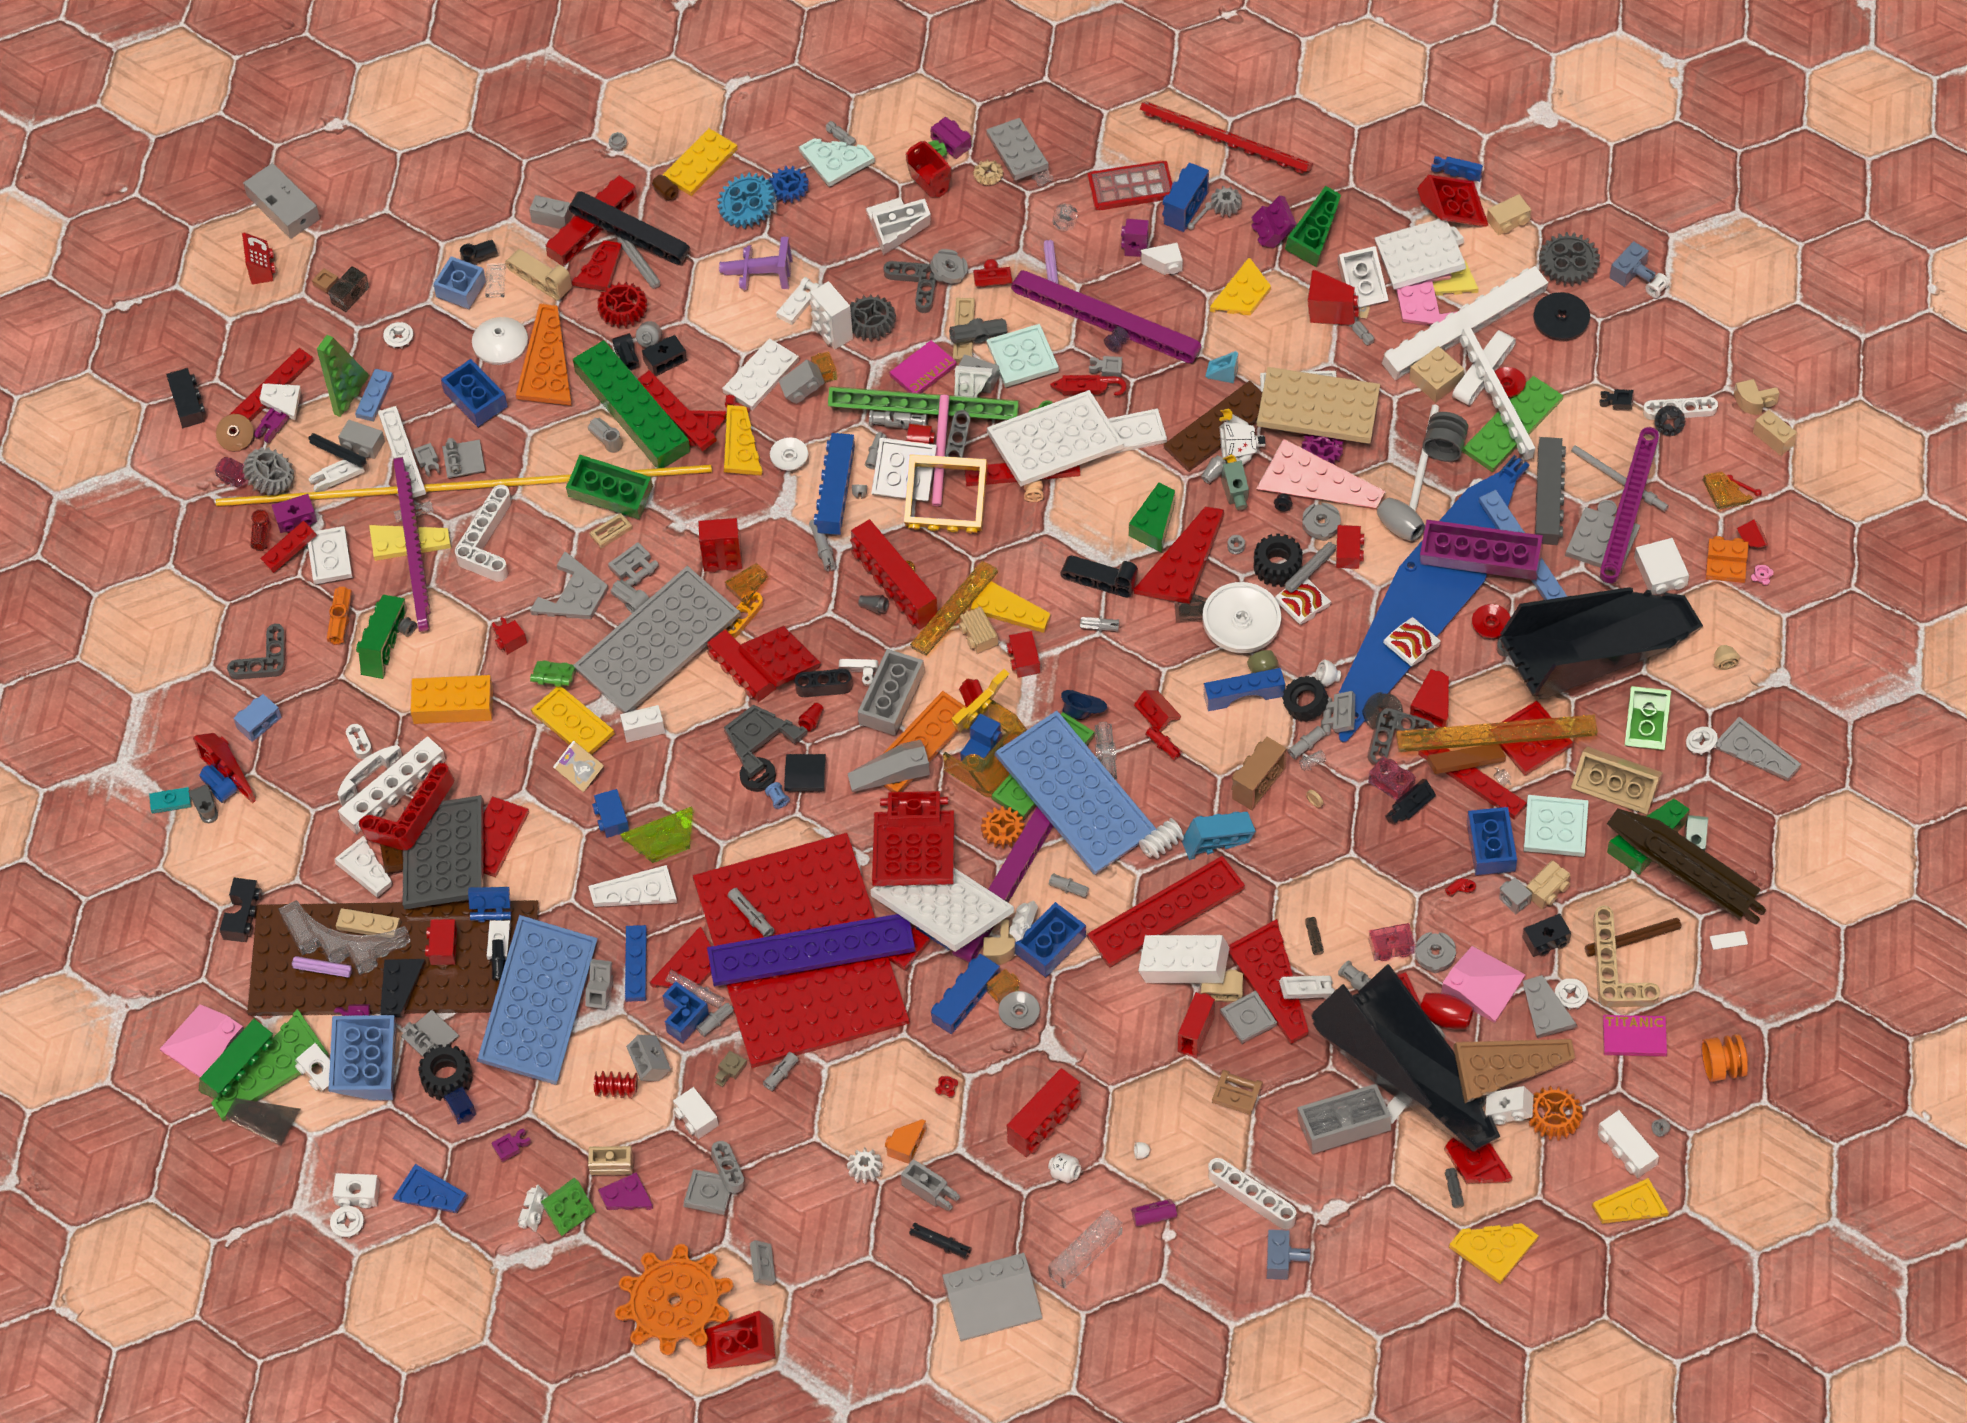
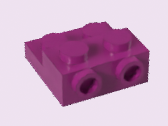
M1281 195L1268 207L1262 206L1251 217L1253 220L1252 228L1259 235L1258 242L1262 246L1275 248L1297 225L1286 198Z

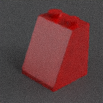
M1312 270L1308 294L1310 323L1354 324L1355 318L1360 316V306H1358L1359 295H1356L1355 287L1317 270Z

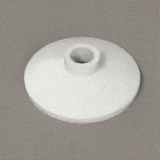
M796 438L780 439L770 450L772 463L782 470L798 469L808 458L806 445Z

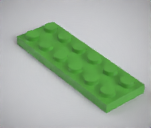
M1532 376L1526 382L1524 390L1520 394L1513 396L1510 402L1528 435H1530L1563 400L1564 395L1535 376ZM1500 411L1463 447L1464 454L1491 472H1494L1517 448L1515 439H1512L1509 434L1507 424L1503 423Z
M1062 712L1060 715L1087 746L1095 736V732ZM1011 774L992 794V800L1006 809L1011 807L1012 813L1018 811L1019 817L1022 816L1023 820L1036 806Z

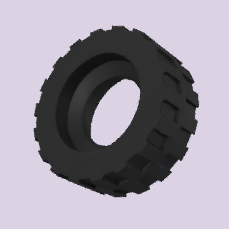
M1301 676L1296 680H1292L1286 686L1287 688L1284 689V695L1282 696L1283 704L1294 719L1309 721L1320 716L1325 711L1329 697L1319 679L1317 680L1313 676ZM1312 691L1315 695L1314 700L1308 705L1299 706L1296 702L1297 697L1303 692Z

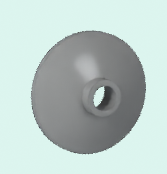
M1015 991L1009 993L999 1004L1000 1019L1011 1028H1027L1038 1019L1040 1012L1039 1003L1034 996L1027 992ZM1020 1011L1023 1014L1017 1015L1016 1012Z

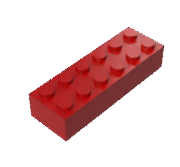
M868 519L853 528L850 539L853 556L855 559H860L865 571L873 575L876 584L884 588L885 594L889 599L892 598L895 601L898 610L906 614L909 623L912 626L915 625L920 630L937 620L936 596L876 525Z

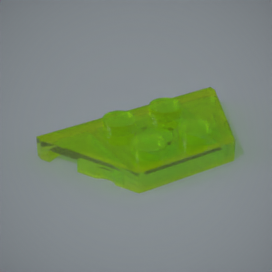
M691 806L620 834L621 839L632 845L638 853L645 855L652 863L688 850L691 844L693 808Z

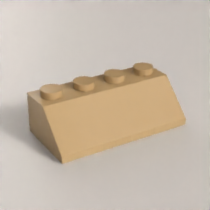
M1587 746L1582 752L1571 788L1648 814L1663 772Z

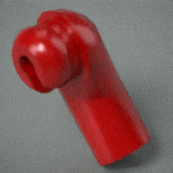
M1459 878L1446 887L1445 891L1450 897L1458 891L1471 893L1476 889V883L1469 879Z

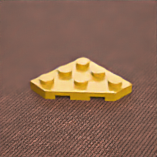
M1522 1223L1501 1227L1500 1225L1488 1226L1475 1230L1467 1228L1462 1229L1449 1244V1248L1501 1284L1538 1240L1539 1235Z

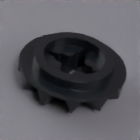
M1672 405L1664 406L1655 415V426L1663 435L1674 436L1684 428L1686 422L1684 413L1678 407ZM1667 414L1670 417L1677 416L1675 421H1673V426H1671V424L1663 425V423L1667 420Z

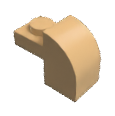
M1752 379L1736 383L1734 396L1738 406L1743 411L1753 415L1762 414L1763 407H1772L1778 403L1779 391L1777 387L1758 391L1756 383Z
M1009 920L1001 921L1000 938L984 937L983 956L997 965L1009 962L1015 955L1016 941L1009 933Z

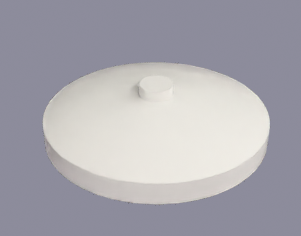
M1247 582L1230 583L1218 588L1208 597L1203 609V626L1208 637L1219 647L1235 653H1250L1266 647L1277 636L1281 624V610L1274 596L1266 589Z

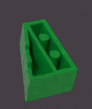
M1158 482L1129 522V537L1162 553L1175 506L1174 489Z

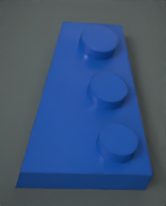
M415 1164L392 1199L396 1202L457 1213L468 1195Z

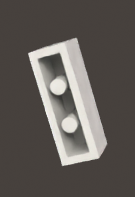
M1619 1110L1599 1123L1598 1136L1600 1140L1611 1147L1613 1155L1624 1162L1625 1168L1630 1174H1634L1638 1179L1657 1166L1659 1155Z

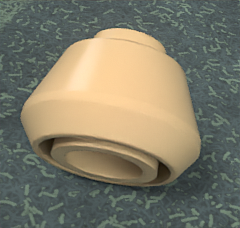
M1721 645L1714 653V666L1720 670L1731 669L1739 663L1740 655L1731 646Z

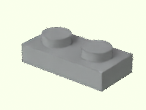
M754 1240L750 1243L754 1282L771 1286L776 1283L771 1244Z

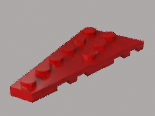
M1205 506L1134 588V594L1190 604L1224 517V509Z

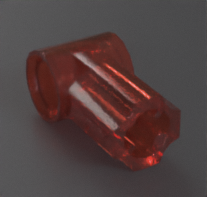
M260 509L256 510L251 516L252 532L250 547L257 551H264V549L268 548L271 522L268 513Z

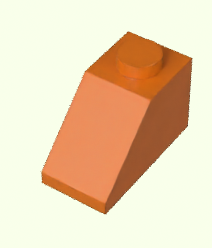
M921 1119L895 1129L892 1136H888L885 1142L887 1156L909 1164L914 1158L927 1130L926 1120Z

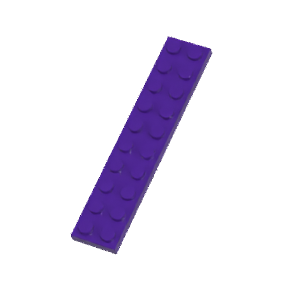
M899 914L711 946L707 947L713 985L720 986L914 952L915 946L910 922Z

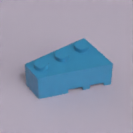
M1236 811L1223 815L1215 814L1207 817L1198 816L1192 820L1182 843L1188 859L1192 860L1195 859L1197 854L1206 852L1209 855L1213 853V849L1223 846L1226 850L1249 843L1256 831L1248 811Z

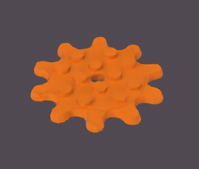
M684 1244L676 1245L673 1248L672 1256L665 1261L659 1260L654 1253L647 1252L641 1257V1262L644 1266L643 1274L639 1277L624 1276L619 1280V1287L630 1293L631 1298L627 1304L616 1308L615 1316L621 1321L634 1320L636 1322V1329L630 1335V1340L633 1344L640 1346L648 1339L657 1338L660 1341L661 1353L669 1356L674 1353L676 1344L682 1339H690L698 1347L704 1346L707 1342L704 1327L710 1322H727L730 1316L729 1311L718 1304V1299L720 1296L732 1291L733 1282L730 1278L716 1279L711 1275L718 1261L714 1254L709 1253L699 1261H691L688 1258V1248ZM677 1296L680 1298V1302L671 1305L669 1303L672 1297Z

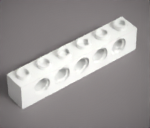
M427 736L338 810L340 820L357 835L362 831L359 827V821L362 817L366 815L381 817L385 810L390 806H394L406 793H410L420 781H424L436 764L446 761L444 751Z

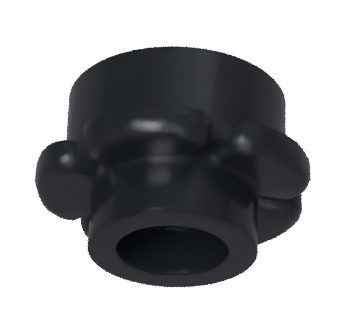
M1280 494L1274 500L1275 508L1281 512L1289 511L1293 505L1291 497L1286 494Z

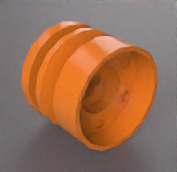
M1734 1034L1732 1038L1729 1035L1724 1036L1723 1046L1718 1037L1702 1040L1703 1064L1710 1082L1725 1080L1726 1070L1732 1079L1736 1078L1737 1074L1739 1077L1747 1076L1748 1057L1740 1034Z

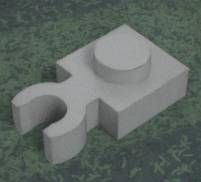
M1103 356V360H1099L1096 357L1090 358V364L1095 365L1089 366L1090 373L1102 371V376L1121 377L1122 357Z
M431 443L413 449L420 468L425 466V472L428 477L431 476L430 469H436L437 473H440L437 463L438 457Z

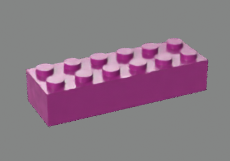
M1426 520L1420 561L1423 565L1537 580L1543 549V535Z

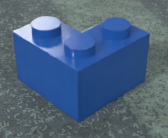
M981 713L978 715L970 727V740L960 753L962 764L980 773L983 772L985 767L988 768L991 765L992 757L1003 745L1001 741V723Z
M675 981L662 995L664 1006L673 1012L665 1020L667 1033L683 1044L694 1032L696 1026L709 1015L706 1002Z

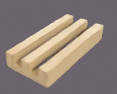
M620 513L591 531L590 537L602 549L632 530V525Z

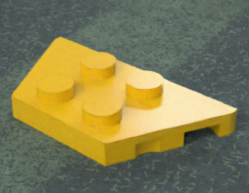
M1250 258L1246 260L1211 304V312L1216 313V310L1227 311V314L1239 313L1251 316L1270 292L1271 285Z

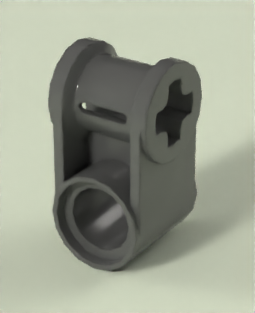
M208 784L190 790L189 794L201 820L208 824L216 821L218 812Z

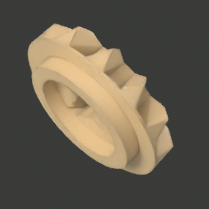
M988 159L986 162L980 161L979 165H975L973 171L976 181L983 185H993L999 182L1003 176L1001 164H997L995 160L993 162H990ZM989 169H991V172H988V173L985 175V171H988Z

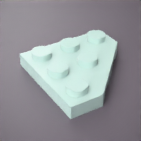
M814 138L799 146V152L828 187L875 162V157L865 145L857 144V146H850L847 143L837 141L828 143Z

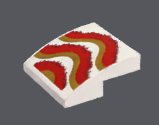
M1308 578L1294 592L1284 589L1275 596L1278 604L1299 624L1313 619L1317 612L1328 608L1331 604V601Z
M1412 617L1395 629L1383 643L1412 667L1424 660L1428 652L1439 647L1441 640Z

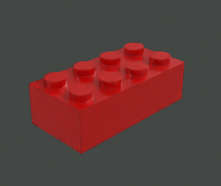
M1060 1068L1007 1124V1143L1026 1158L1030 1153H1035L1040 1147V1143L1053 1134L1054 1128L1058 1124L1064 1123L1067 1119V1114L1079 1107L1081 1103L1080 1081L1063 1068Z

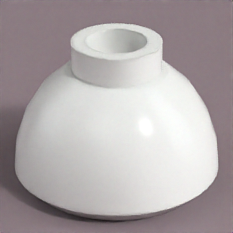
M1324 659L1319 663L1315 678L1319 679L1324 687L1340 680L1341 671L1337 670L1332 662Z

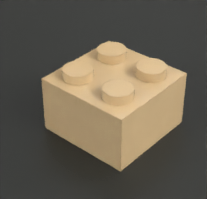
M1437 346L1411 366L1409 380L1436 403L1457 386L1464 376V368Z

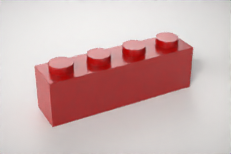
M726 629L707 642L709 657L713 661L716 660L720 664L721 669L725 673H729L733 681L738 686L741 685L750 698L760 702L776 690V687L738 650L740 643Z

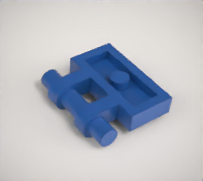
M471 887L468 889L469 909H478V912H470V920H478V922H485V920H511V912H503V908H510L511 905L509 887ZM496 908V912H485V909Z

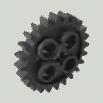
M1566 232L1563 237L1558 233L1557 239L1551 236V241L1546 240L1539 254L1541 270H1545V276L1550 275L1549 280L1556 278V284L1563 281L1564 286L1567 282H1570L1571 286H1573L1574 282L1581 285V280L1588 282V277L1593 278L1600 264V254H1598V248H1594L1595 243L1589 244V238L1583 240L1582 234L1576 237L1575 233L1569 236L1568 232Z

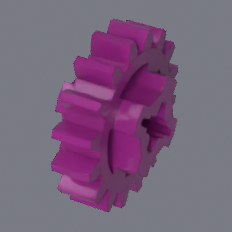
M1310 435V437H1304L1302 449L1335 465V460L1339 461L1340 455L1343 454V442L1336 438Z

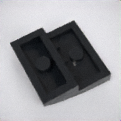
M786 754L784 791H824L826 754Z

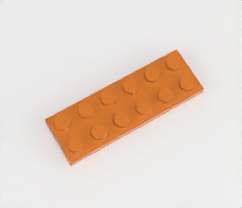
M942 691L884 753L900 744L921 740L930 762L958 732L951 719L963 707H967ZM913 779L883 786L891 792H902Z

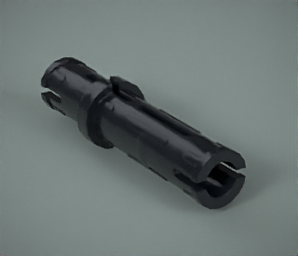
M917 1223L912 1225L914 1229H910L909 1235L940 1247L948 1254L951 1252L966 1260L968 1259L969 1255L967 1253H971L972 1247L957 1242L953 1237L948 1238Z

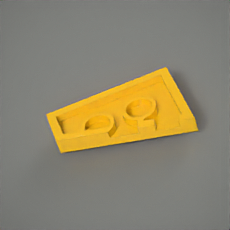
M1649 1178L1592 1203V1207L1602 1224L1667 1217L1669 1215Z

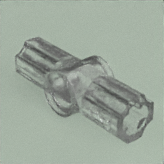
M1100 722L1095 725L1096 758L1112 777L1117 779L1115 763L1116 746L1115 742L1113 743L1112 724Z

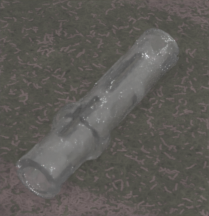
M672 969L665 980L671 984L675 981L697 997L717 1009L721 1008L725 1000L724 997L710 991L709 987L706 986L704 988Z

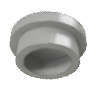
M620 132L613 133L609 138V146L612 149L620 150L627 144L626 137Z

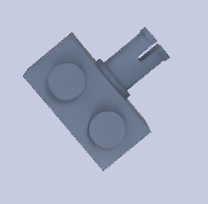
M1633 241L1612 263L1610 279L1626 287L1636 275H1639L1650 283L1654 279L1656 272L1645 267L1649 250Z
M1268 1230L1267 1279L1288 1280V1268L1291 1261L1310 1262V1248H1291L1289 1246L1290 1230Z

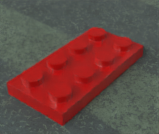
M492 796L483 813V874L496 878L529 814L528 808Z

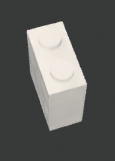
M1673 538L1636 547L1634 559L1647 589L1651 590V595L1663 594L1666 591L1678 590L1687 586L1689 574Z

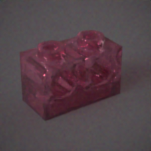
M1383 756L1369 772L1368 783L1397 801L1415 786L1416 777L1411 771L1404 770L1398 766L1394 760Z

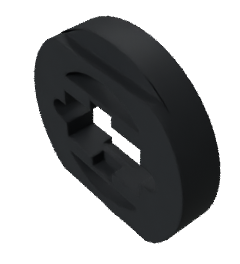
M757 757L764 763L766 772L763 773V776L753 781L750 780L742 766L740 780L746 789L761 792L774 783L776 773L774 765L769 760Z

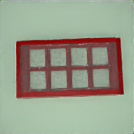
M1163 160L1087 173L1095 210L1099 211L1163 201L1165 195H1169L1172 187L1167 161Z

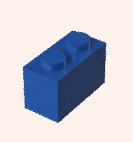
M614 789L594 795L595 803L592 806L595 815L599 814L600 820H597L600 832L604 831L606 838L629 832L627 818L618 790Z

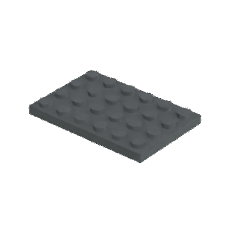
M482 795L442 801L415 844L410 849L403 850L404 909L468 900L469 888L483 887Z

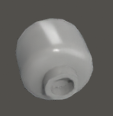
M652 321L642 323L636 331L637 342L646 348L658 343L662 336L660 326Z

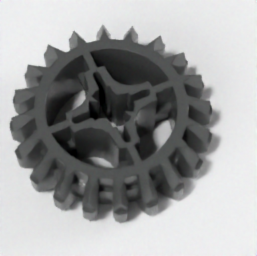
M871 294L869 297L863 295L862 299L856 298L855 302H851L852 332L856 338L861 337L863 341L869 338L871 342L873 338L879 341L880 336L885 338L886 333L891 334L892 328L895 326L896 315L891 302H887L885 297L880 299L879 295L873 297Z

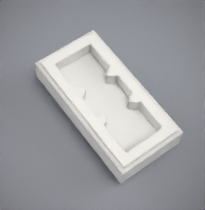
M510 921L489 922L487 960L492 958V940L495 939L503 940L504 958H507Z

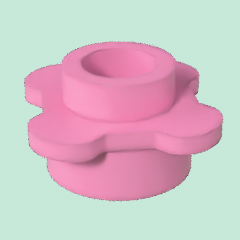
M1766 565L1755 566V573L1751 575L1752 581L1761 582L1763 585H1768L1770 583V576H1773V570Z

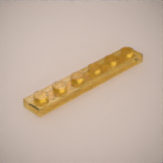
M981 561L911 642L912 649L927 656L960 618V615L966 611L998 573L997 568Z

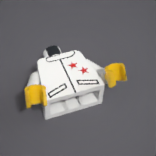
M1230 409L1220 410L1224 417H1220L1219 420L1226 421L1219 426L1222 458L1228 463L1242 460L1244 465L1256 453V447L1265 446V436H1255L1254 426L1233 415Z

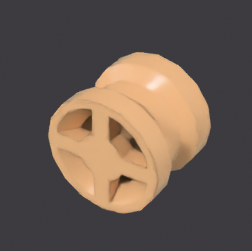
M1037 480L1024 485V490L1026 491L1024 499L1028 502L1041 501L1043 499V492L1041 491L1043 483Z

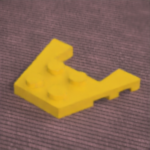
M1003 669L992 679L989 687L967 708L963 707L951 719L954 727L960 733L965 728L967 730L970 729L980 713L984 715L988 711V706L992 703V699L1009 676V672Z

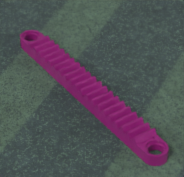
M1646 427L1640 432L1601 565L1600 579L1608 584L1615 583L1619 579L1659 439L1658 431L1652 427ZM1651 435L1654 439L1646 440L1644 436ZM1612 570L1615 572V575L1608 576L1605 574V571Z
M403 457L393 458L413 598L419 632L429 631L427 615L431 612L411 478L409 472H406Z

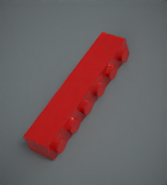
M618 175L595 198L623 211L637 198L636 186ZM574 215L571 221L566 226H563L546 243L547 256L564 267L603 228Z

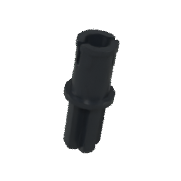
M501 939L492 940V958L490 962H492V980L500 981L504 962H506L503 954V940Z

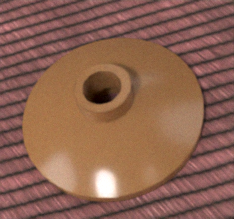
M231 414L224 417L216 428L218 443L228 451L236 452L249 446L254 436L251 422L239 414ZM235 428L237 430L236 433L231 434V429Z

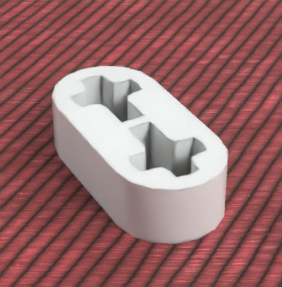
M359 724L348 726L346 735L354 754L359 759H365L372 754V748L364 729ZM353 732H356L359 738L356 739ZM361 744L365 748V751L363 752L362 750H360L359 745Z

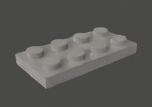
M1020 118L986 129L988 138L1014 180L1049 169L1047 160Z

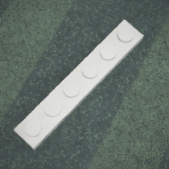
M394 406L378 411L393 458L403 457L406 472H409L411 478L413 498L425 495V488L397 407Z

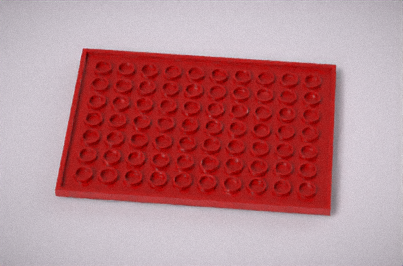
M847 833L692 875L714 946L764 937L756 927L749 923L750 920L733 901L728 898L727 895L733 888H738L753 907L765 916L764 919L774 928L771 936L875 918ZM888 956L726 984L751 1068L783 1060L788 1052L797 1056L910 1024Z

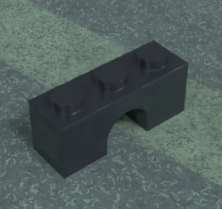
M234 877L229 896L233 905H240L242 908L236 913H224L220 933L223 940L247 943L248 935H251L253 931L252 920L256 918L257 901L262 897V888L259 887L257 880Z

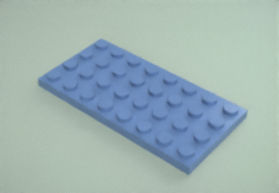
M1055 711L998 749L994 754L1094 875L1138 846L1139 840L1145 839L1146 835H1151L1153 830H1157L1058 711Z
M519 915L477 1062L556 1085L597 938Z

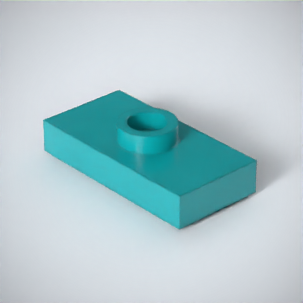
M189 787L149 793L151 813L190 808Z

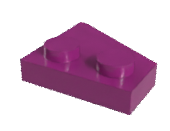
M637 1173L598 1189L607 1210L653 1209V1205Z

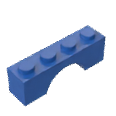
M1281 668L1206 682L1204 683L1203 695L1207 710L1209 712L1227 708L1236 699L1249 695L1261 696L1265 700L1280 698L1284 695L1285 681Z

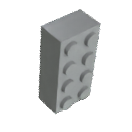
M886 649L858 710L859 724L896 736L924 675V660Z

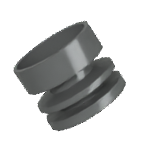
M1437 412L1433 414L1429 419L1427 433L1423 441L1422 448L1424 452L1431 458L1439 461L1452 462L1458 460L1462 455L1464 441L1468 433L1469 425L1467 421L1455 413Z

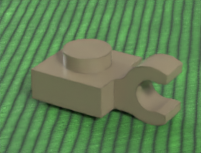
M729 1051L718 1065L720 1071L715 1076V1079H717L715 1083L723 1087L730 1077L736 1079L747 1065V1060Z

